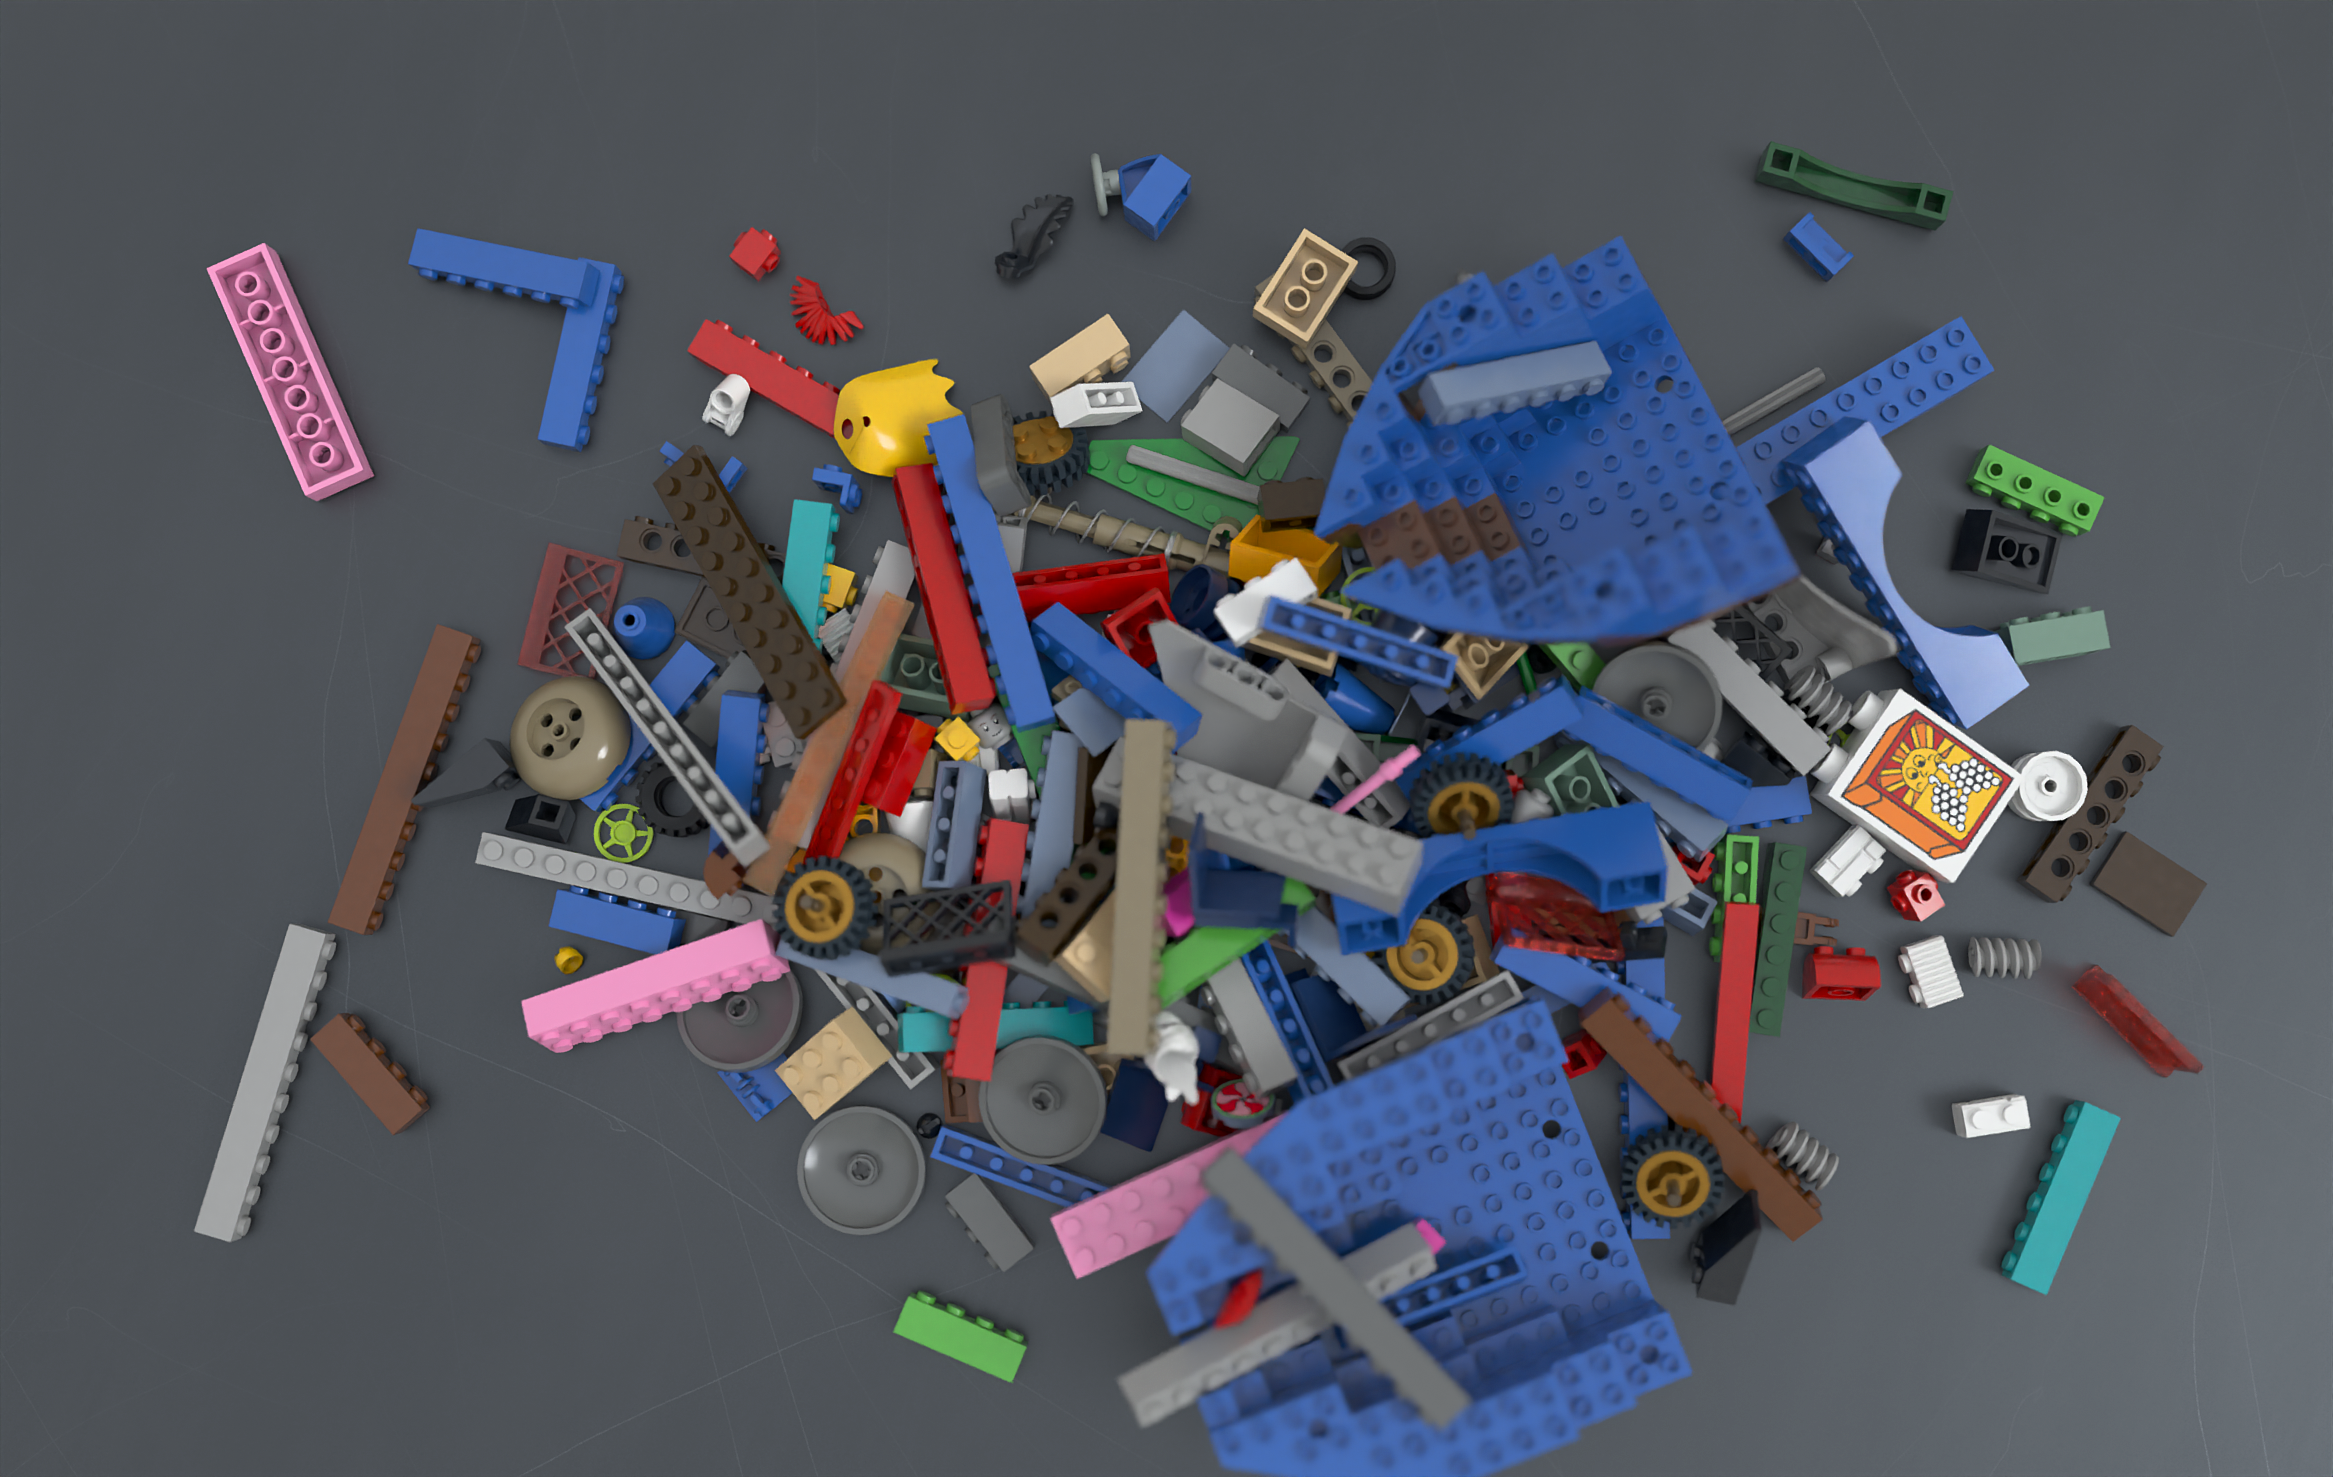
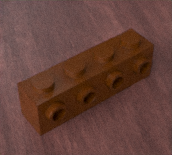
M349 1013L338 1014L310 1040L391 1134L402 1133L431 1108L426 1103L428 1099L426 1094L418 1086H412L406 1080V1071L397 1062H391L384 1054L386 1052L385 1047L379 1040L374 1037L371 1039L363 1030L365 1024L355 1014L350 1015Z

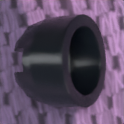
M1100 801L1094 817L1093 827L1100 829L1113 828L1118 822V811L1114 806Z
M925 1113L917 1121L918 1133L927 1139L938 1136L943 1126L941 1118L935 1113ZM935 1120L937 1125L924 1133L921 1127Z

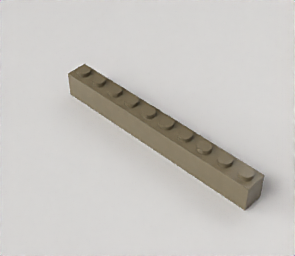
M1126 719L1107 1044V1053L1154 1055L1155 1049H1158L1160 1044V1031L1156 1029V1017L1160 1015L1162 1009V998L1158 995V982L1162 981L1164 975L1163 962H1160V948H1164L1166 934L1165 929L1161 928L1162 915H1165L1167 911V896L1163 895L1164 882H1167L1169 877V863L1165 862L1166 848H1169L1171 843V831L1167 828V816L1171 815L1173 809V799L1169 795V782L1174 780L1175 767L1174 763L1171 762V749H1174L1176 746V730L1172 729L1173 724L1162 720Z

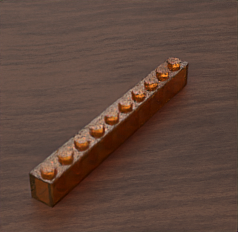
M887 590L885 591L839 685L848 703L818 727L764 837L771 848L752 862L743 880L744 884L773 897L851 738L873 679L879 680L915 604Z

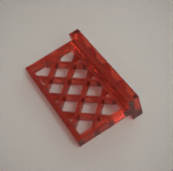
M549 542L517 665L563 677L582 676L595 679L597 670L592 663L588 676L575 673L569 664L570 660L583 654L582 650L566 658L557 642L569 636V632L554 639L548 627L550 621L561 614L567 624H569L570 620L565 612L580 603L585 610H588L584 601L601 592L607 604L605 610L596 616L598 618L603 616L602 623L608 628L624 562ZM567 555L580 558L586 570L570 578L564 569ZM585 560L596 562V564L589 567ZM603 564L616 567L613 580L603 586L599 584L592 572ZM563 573L567 581L560 584L561 576ZM589 573L598 589L581 597L573 582ZM570 584L579 600L562 609L556 599L557 592ZM611 586L609 597H607L604 589ZM554 603H555L556 606L558 607L559 611L556 612V613H554V614L552 615V611H553V607H554ZM546 634H548L551 642L544 645ZM552 645L556 647L563 659L552 667L539 664L542 651ZM566 664L570 671L558 669V667Z
M1498 872L1485 891L1487 902L1494 903L1504 947L1620 962L1625 957L1613 910L1600 912L1585 896L1560 881ZM1506 905L1516 906L1521 911L1516 915ZM1535 909L1545 910L1550 915L1544 918ZM1564 913H1572L1579 919L1573 922ZM1524 914L1538 924L1535 929L1521 919ZM1591 916L1603 917L1605 925L1602 926ZM1553 918L1567 928L1564 933L1550 923ZM1582 921L1596 932L1593 937L1578 926ZM1515 925L1527 937L1513 936L1511 926ZM1543 928L1556 941H1548L1538 932ZM1572 932L1585 945H1577L1567 936ZM1601 936L1611 944L1612 949L1605 948L1597 939Z
M2093 965L2072 986L2161 1077L2167 1078L2174 1070L2198 1074L2204 1068L2112 974H2107L2098 965Z

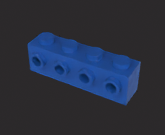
M570 885L569 889H557L549 927L655 955L680 946L686 919L675 917L676 911L661 907L657 908V912L646 909L647 903L628 900V903L625 904L617 902L618 896L599 892V896L588 894V888Z

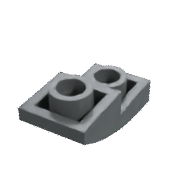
M668 906L664 907L676 911L675 917L686 919L680 943L689 944L725 932L730 928V920Z

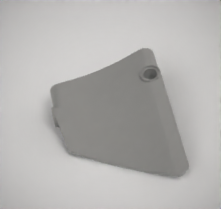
M1804 577L1764 596L1761 604L1750 602L1743 605L1764 624L1767 616L1774 617L1778 623L1775 633L1793 647L1792 658L1790 660L1784 659L1776 668L1785 685L1798 671L1808 665L1815 667L1814 675L1822 674L1824 676L1823 684L1852 669L1897 652L1894 639L1890 634L1840 606ZM1759 630V637H1767ZM1761 642L1770 659H1775L1780 653V647L1774 642Z

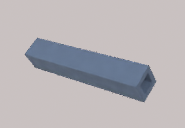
M781 939L775 954L955 1019L959 1018L960 1013L962 1014L968 1005L969 996L967 993L969 988L924 972L889 978L879 962V956L859 949L849 950L851 955L846 957L838 956L837 960H819L792 950L790 944L784 943Z

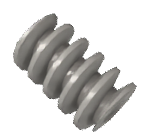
M1808 665L1790 679L1785 685L1784 690L1792 689L1788 697L1790 701L1797 697L1801 698L1798 704L1800 709L1806 706L1810 707L1806 714L1807 718L1815 715L1819 716L1815 726L1820 727L1825 723L1828 725L1824 732L1828 736L1848 721L1853 713V710L1850 711L1852 704L1846 700L1841 702L1843 695L1840 692L1832 693L1833 685L1831 683L1823 684L1824 676L1822 674L1814 675L1815 667Z
M1975 937L1970 938L1968 958L1974 977H1979L1981 969L1984 968L1987 977H1992L1994 969H1997L1999 978H2004L2007 969H2010L2012 978L2017 979L2019 971L2023 970L2024 978L2030 979L2032 971H2038L2041 964L2042 955L2038 940L2031 939L2027 942L2025 939H2018L2015 942L2011 938H2006L2004 941L2000 938H1993L1990 941L1987 937H1980L1977 941Z
M1795 1121L1789 1122L1771 1137L1767 1146L1771 1149L1775 1146L1778 1148L1776 1151L1778 1158L1785 1154L1788 1156L1785 1162L1786 1167L1796 1162L1798 1164L1795 1170L1796 1175L1806 1170L1808 1172L1805 1178L1806 1183H1810L1816 1178L1818 1181L1815 1190L1820 1191L1833 1177L1839 1163V1157L1835 1153L1829 1154V1149L1825 1145L1819 1146V1141L1815 1137L1808 1139L1809 1133L1805 1129L1798 1131L1799 1125Z

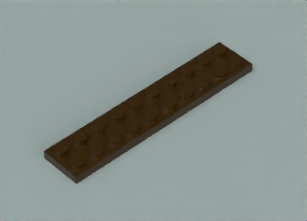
M693 445L653 485L795 738L804 740L848 703V700L703 447Z

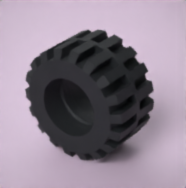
M664 760L663 762L652 764V769L642 774L644 779L642 783L638 782L636 788L639 790V796H635V801L640 806V809L637 810L639 815L645 818L644 823L648 827L655 829L654 831L659 834L680 838L700 833L701 829H707L711 824L695 802L690 811L682 816H672L667 813L662 803V794L665 787L671 781L677 779V777Z

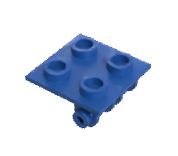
M784 1053L769 1064L753 1071L743 1073L717 1072L756 1122L792 1094V1091L775 1071L788 1059Z

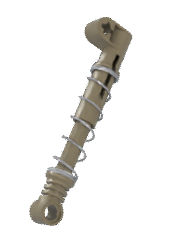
M1049 493L1048 495L1040 496L1038 500L1030 495V507L1009 514L1026 517L1028 521L1033 520L1047 524L1050 536L1056 532L1057 528L1077 533L1078 544H1081L1086 536L1094 538L1093 544L1105 547L1107 553L1113 549L1133 555V557L1165 554L1167 568L1170 571L1177 568L1188 572L1194 566L1204 564L1222 573L1225 578L1229 579L1231 577L1228 576L1230 552L1212 547L1211 545L1219 547L1223 538L1222 533L1224 530L1230 531V537L1225 549L1230 550V543L1243 530L1241 523L1234 517H1221L1215 521L1206 545L1186 539L1182 533L1175 532L1174 530L1171 534L1165 533L1161 526L1152 529L1136 524L1133 518L1125 521L1108 516L1105 510L1099 511L1095 517L1080 513L1077 501L1070 503L1067 508L1052 505ZM1048 496L1049 503L1042 502V498ZM1073 504H1076L1077 512L1069 510Z

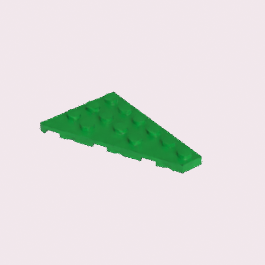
M1275 436L1245 477L1183 440V438L1092 440L1089 445L1090 465H1088L1086 474L1211 532L1215 521L1224 516L1234 517L1241 523L1244 529L1256 514L1260 515L1258 505L1129 463L1126 460V456L1130 446L1135 445L1260 487V485H1264L1268 481H1281L1300 438L1295 436ZM1224 530L1222 533L1223 538L1228 540L1230 531Z

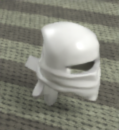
M1161 1012L1156 1017V1029L1160 1031V1044L1158 1049H1155L1154 1055L1144 1056L1145 1062L1154 1072L1157 1079L1165 1085L1169 1101L1175 1100L1180 1093H1183L1188 1103L1195 1104L1198 1101V1094L1195 1088L1196 1068L1194 1065L1199 1050L1197 1039L1192 1030L1185 1026L1178 1017L1169 1012Z

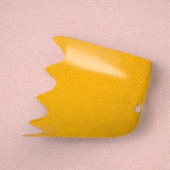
M937 359L924 360L872 372L851 380L840 391L836 408L834 436L841 450L854 467L870 474L893 477L896 468L933 463V466L938 465L935 453L929 455L924 436L929 435L927 425L963 415V413L949 404L945 398L946 391L953 386L954 381L932 372V368L938 363ZM864 416L869 417L871 420V424L868 427L864 426ZM845 419H849L853 424V434L850 439H846L842 434V424Z

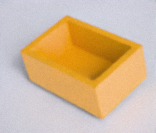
M1256 514L1230 543L1228 576L1248 583L1256 577L1260 576L1263 579L1273 573L1271 569L1285 559H1288L1290 562L1297 558L1318 589L1317 598H1319L1340 573L1343 546L1338 543L1333 545L1326 543L1315 534V531L1306 528L1263 533L1260 515Z

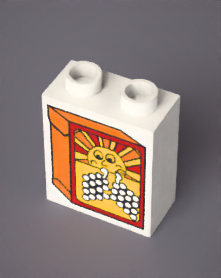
M1868 690L1859 697L1850 710H1853V713L1847 722L1854 726L1855 729L1841 748L1835 743L1829 744L1828 746L1831 750L1810 770V773L1819 779L1810 795L1852 825L1861 826L1880 845L1917 871L1928 872L1936 882L1954 883L2025 777L1903 690L1880 691L1878 695Z

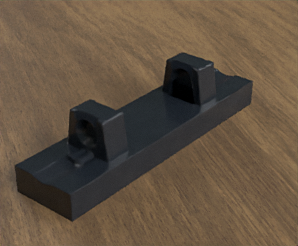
M1622 921L1621 933L1614 937L1593 938L1581 933L1541 935L1540 941L1544 942L1548 938L1562 945L1561 952L1570 957L1575 952L1591 960V963L1664 958L1668 933L1665 926L1637 928L1635 921Z

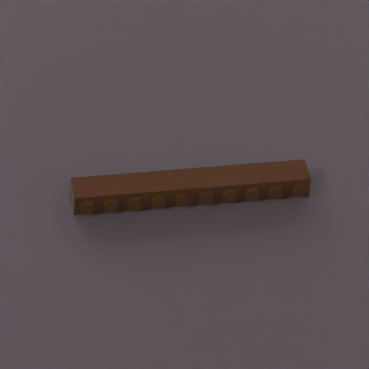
M439 624L436 625L328 923L362 935H372L374 931L379 929L383 920V913H381L383 904L390 899L393 893L394 883H392L394 874L401 869L404 863L405 853H403L405 844L412 839L415 833L416 824L414 820L417 812L423 809V806L414 805L411 800L427 787L428 782H432L438 769V765L435 762L439 752H443L448 743L449 735L446 732L450 722L453 723L458 716L460 706L457 702L461 692L464 693L469 686L470 675H468L471 664L476 663L480 656L481 646L479 642L481 639Z
M1607 986L1578 1010L1580 1024L1674 1121L1682 1126L1686 1133L1689 1128L1696 1130V1137L1699 1138L1703 1134L1708 1138V1145L1714 1144L1717 1148V1155L1721 1157L1723 1171L1745 1194L1750 1189L1758 1191L1759 1208L1792 1242L1823 1220L1819 1208L1822 1203L1816 1194L1810 1189L1806 1192L1799 1185L1801 1181L1790 1168L1785 1170L1779 1164L1780 1159L1769 1146L1765 1149L1762 1147L1754 1130L1749 1125L1743 1127L1736 1120L1738 1116L1732 1107L1727 1103L1722 1105L1715 1098L1717 1094L1706 1081L1701 1083L1694 1076L1696 1073L1692 1066L1685 1059L1679 1061L1673 1054L1674 1049L1664 1037L1658 1039L1651 1032L1653 1028L1647 1019L1642 1015L1637 1017L1630 1010L1631 1005L1620 992L1615 994Z

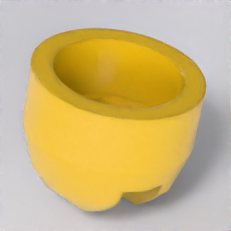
M571 946L561 947L559 953L555 955V963L562 973L571 974L580 968L583 963V956Z

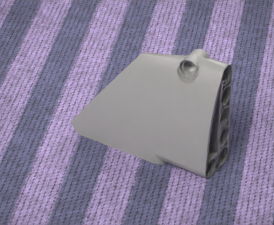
M1169 620L1150 624L1149 629L1164 684L1203 714L1197 735L1177 750V756L1308 802L1332 766L1349 727L1291 696L1289 689L1281 681Z

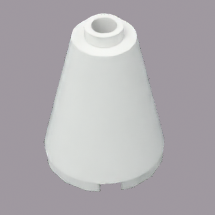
M911 794L901 817L884 811L891 834L910 840L926 853L934 798H916L914 794Z

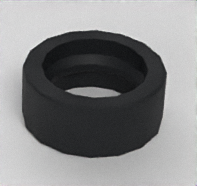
M1361 237L1350 241L1342 249V252L1350 257L1361 251H1370L1377 254L1383 262L1384 274L1378 283L1369 287L1357 285L1350 279L1344 291L1349 296L1358 300H1372L1381 296L1390 288L1396 273V260L1391 249L1384 242L1373 237Z

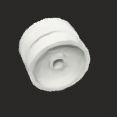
M2058 751L2030 753L2016 759L2011 764V768L2025 777L2008 802L2010 809L2021 818L2033 822L2064 820L2075 814L2084 803L2088 790L2086 775L2081 765L2070 755Z

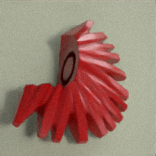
M801 276L796 277V280L803 287L792 285L791 289L799 293L790 294L791 297L796 298V300L790 301V304L803 306L791 312L792 316L806 314L795 323L797 328L802 327L800 330L801 334L808 331L805 338L809 339L813 335L812 342L815 343L819 339L818 344L823 345L828 334L830 345H836V332L844 342L848 341L847 335L851 338L854 337L849 323L860 329L864 328L852 310L840 313L838 316H833L823 297L819 283Z
M1255 1269L1226 1295L1219 1310L1215 1328L1235 1325L1251 1313L1263 1282L1264 1273L1262 1270Z

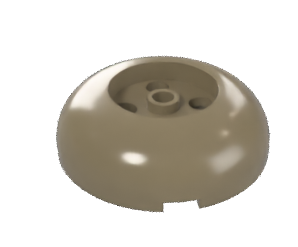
M567 676L554 679L532 692L515 715L509 741L513 764L522 780L533 790L544 796L561 800L583 798L596 792L609 782L607 778L616 766L622 765L630 744V718L627 710L613 691L605 684L582 676ZM574 715L581 716L577 721L572 720ZM553 718V722L547 727L549 720ZM551 745H553V747H554L553 753H552V750H551Z
M867 833L851 838L844 843L838 859L848 862L866 874L864 878L869 879L873 885L870 887V890L873 892L879 891L882 894L883 898L880 903L873 902V905L878 906V913L883 915L884 900L893 899V893L896 889L904 890L907 896L935 892L922 887L926 853L910 840L890 833ZM874 867L882 870L883 876L879 881H873L869 877V871ZM937 902L930 903L922 912L931 918L942 905ZM906 907L893 909V919L899 923L910 910ZM917 916L906 929L916 934L926 922ZM883 925L880 927L869 926L867 932L871 935L868 940L861 939L859 941L862 945L859 950L879 956V950L883 949ZM934 927L922 938L923 941L931 934ZM901 933L892 942V948L904 946L910 938Z

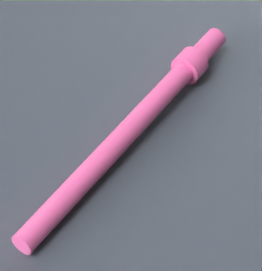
M1411 745L1396 758L1390 757L1380 765L1379 771L1330 807L1329 810L1344 814L1387 780L1392 781L1402 774V769L1420 756V752L1414 745Z

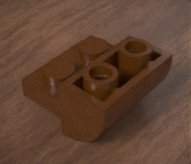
M756 825L757 829L764 837L766 833L758 825ZM724 840L709 854L704 865L706 886L717 900L725 893L731 897L750 877L746 872L753 865L750 863L744 867Z
M944 1059L940 1060L945 1123L983 1122L979 1107L981 1081L947 1076V1069L943 1068Z

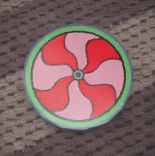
M1243 1079L1231 1080L1220 1085L1211 1097L1213 1116L1217 1120L1218 1117L1224 1120V1125L1232 1128L1256 1127L1262 1124L1263 1119L1268 1116L1270 1119L1274 1115L1276 1108L1274 1094L1257 1100L1254 1092L1250 1093L1247 1090Z

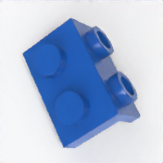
M824 464L823 469L814 467L812 481L820 490L841 493L840 506L846 513L853 514L854 508L860 507L863 490L859 489V483L853 475L842 472L843 468L834 465Z

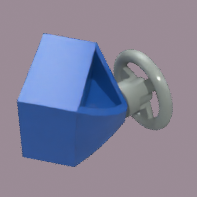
M1094 153L1090 157L1100 216L1108 214L1106 197L1121 195L1125 221L1154 242L1191 193V175L1162 154L1139 158L1125 164L1119 170H1109L1108 172H1102L1098 154Z

